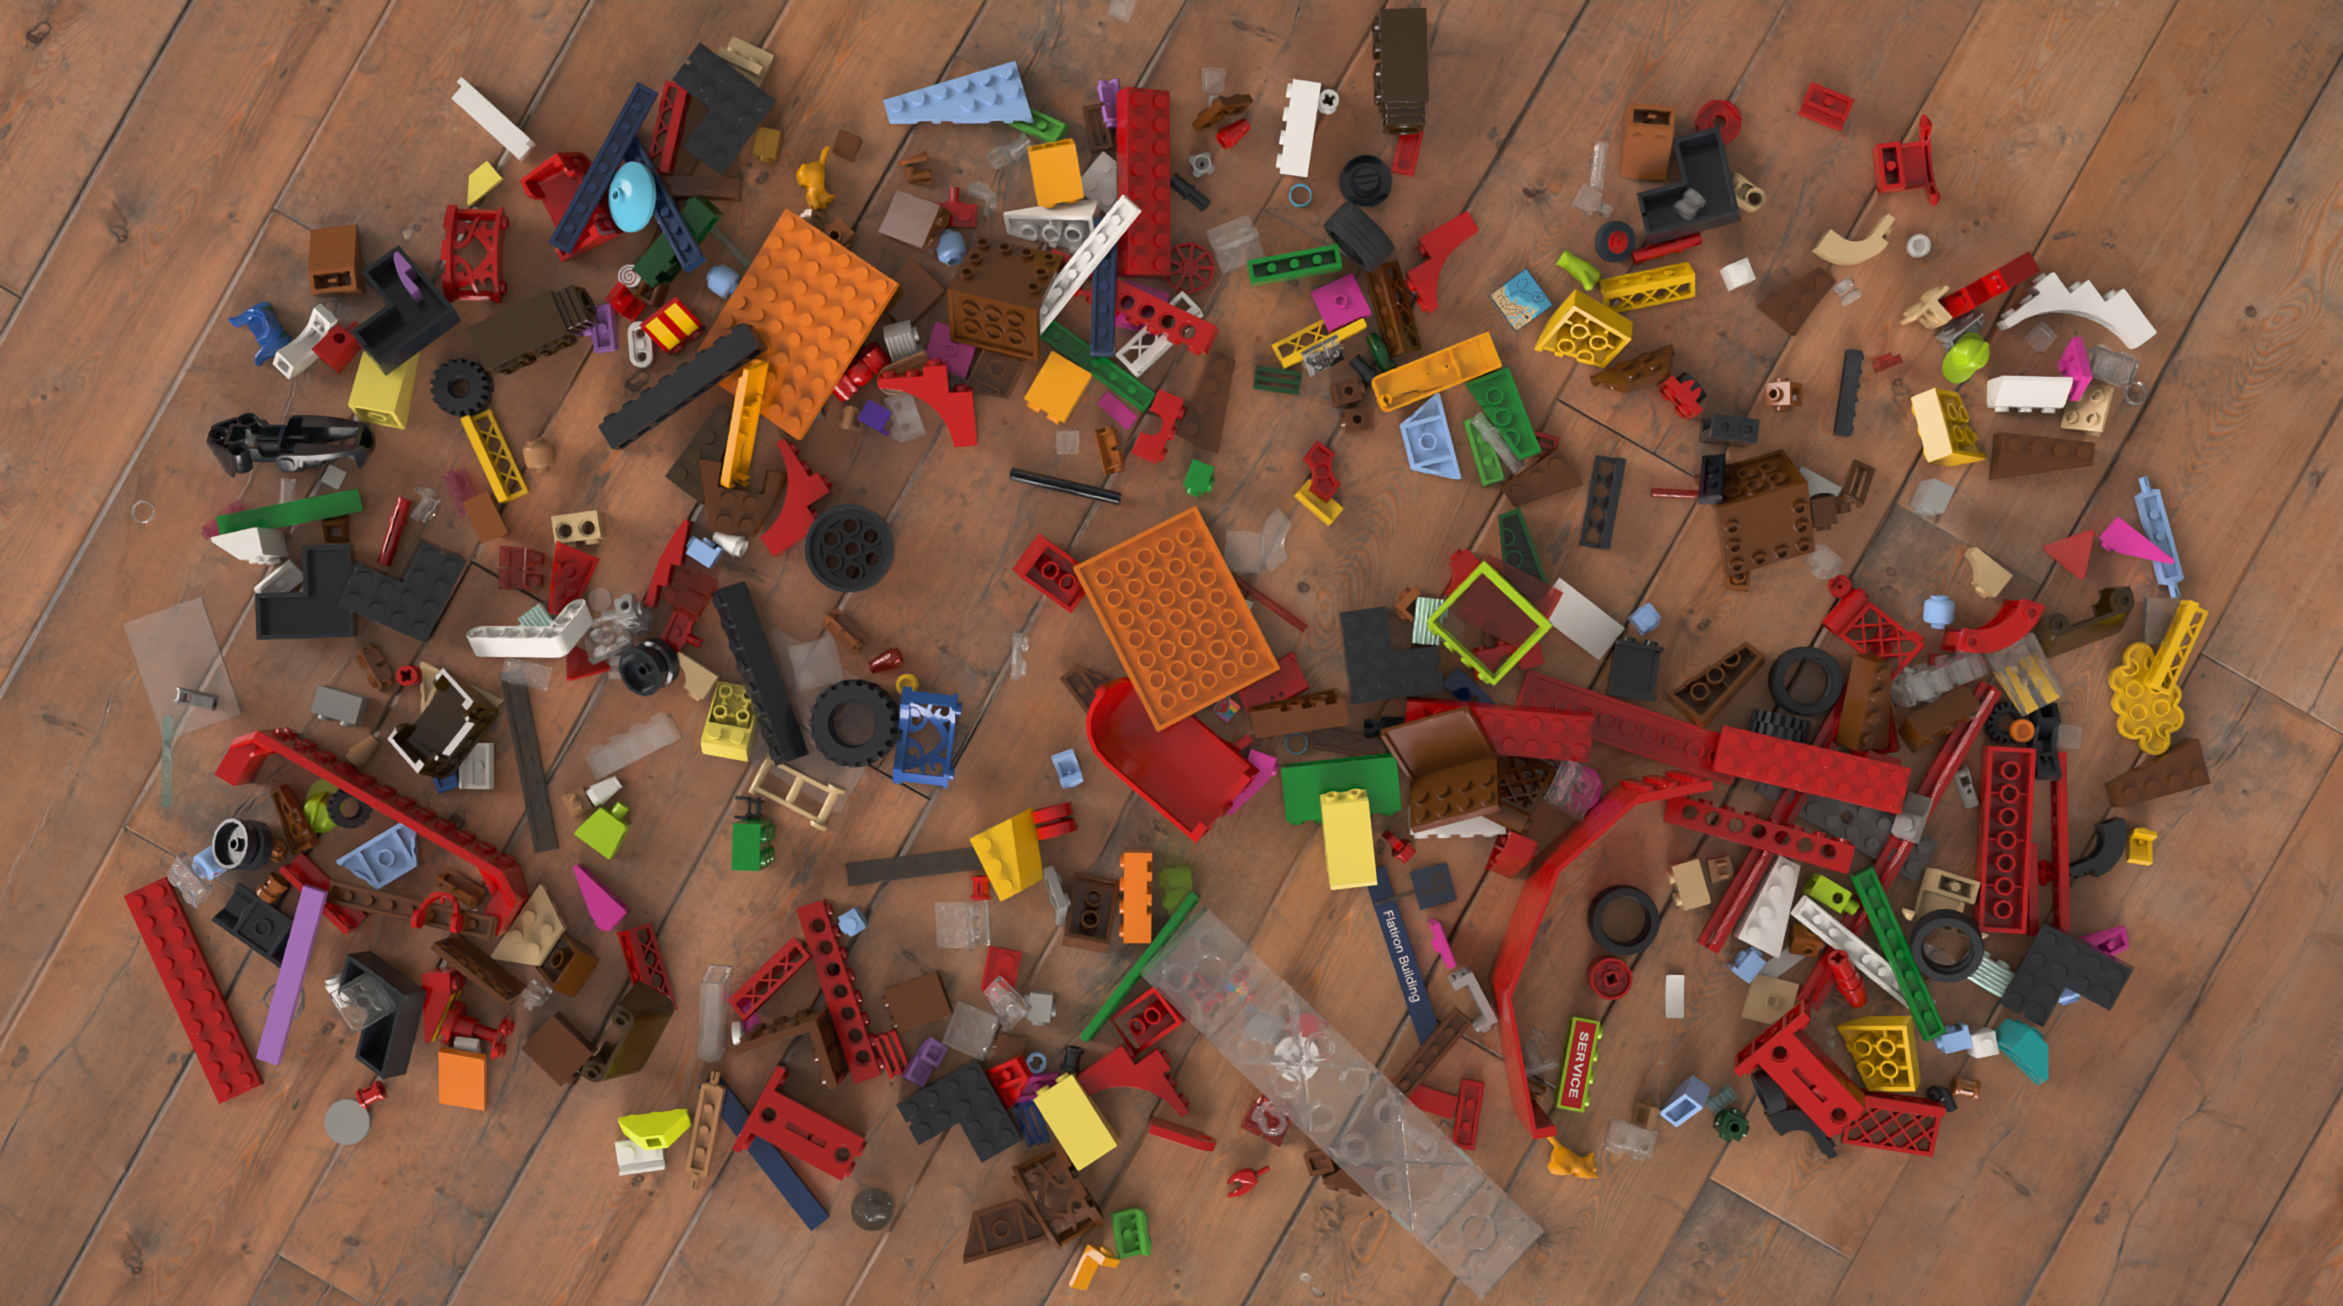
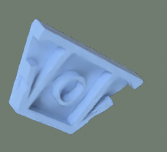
M1436 393L1399 425L1409 466L1413 471L1459 480L1461 475L1440 394Z
M398 823L336 860V863L352 871L358 878L366 880L372 887L381 889L420 865L417 833Z

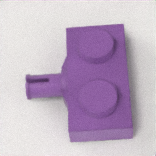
M609 304L595 306L600 324L582 332L583 335L591 336L594 353L618 351L619 343L615 310Z

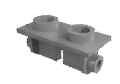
M1970 310L1960 315L1951 325L1945 326L1935 339L1945 342L1943 348L1949 352L1963 333H1977L1983 328L1985 321L1982 316L1984 314Z

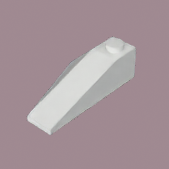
M1079 200L1073 204H1066L1065 202L1056 203V206L1052 208L1038 206L1004 212L1003 216L1007 234L1033 242L1040 240L1049 243L1050 247L1056 248L1060 246L1070 249L1069 252L1075 254L1094 231V217H1101L1098 200Z

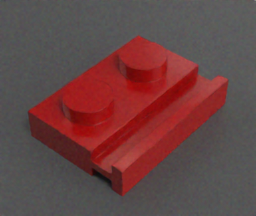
M1811 82L1797 115L1840 132L1855 99Z
M989 945L980 991L1013 997L1022 951Z

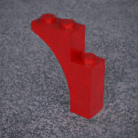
M1468 210L1418 240L1417 250L1422 258H1427V261L1408 271L1405 275L1407 279L1404 282L1410 292H1415L1418 297L1416 303L1422 312L1426 311L1427 315L1433 313L1438 308L1437 282L1447 257L1461 243L1476 235L1479 231Z
M2028 251L1938 300V302L1954 319L2013 288L2040 272Z

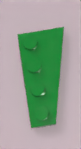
M1509 367L1465 383V386L1519 461L1541 453Z

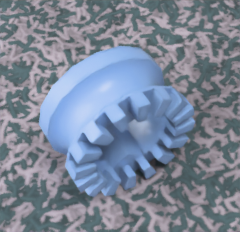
M1034 1051L1029 1054L1026 1063L1032 1073H1040L1047 1065V1058L1042 1052ZM1035 1056L1040 1057L1043 1061L1039 1068L1032 1067L1030 1063Z

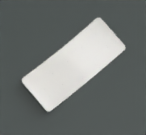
M1684 975L1666 976V1018H1684Z

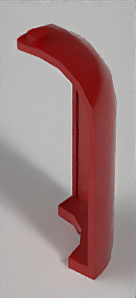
M1129 677L1114 679L1106 685L1101 684L1094 692L1095 698L1086 716V733L1095 755L1109 770L1195 843L1213 828L1214 823L1219 817L1223 818L1234 806L1231 801H1234L1239 794L1244 793L1260 772L1256 766L1194 714L1157 732Z

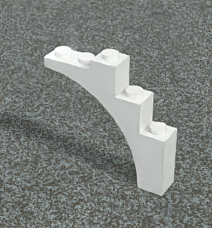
M2043 272L2032 280L2034 284L2028 288L2031 294L2019 301L2021 305L2015 310L2010 308L2001 314L2002 320L1996 323L2000 330L2003 331L2034 315L2047 313L2073 314L2103 325L2117 335L2129 349L2139 347L2157 333L2125 289L2118 291L2112 289L2101 297L2089 280L2083 283L2077 281L2066 289L2054 272L2047 275Z

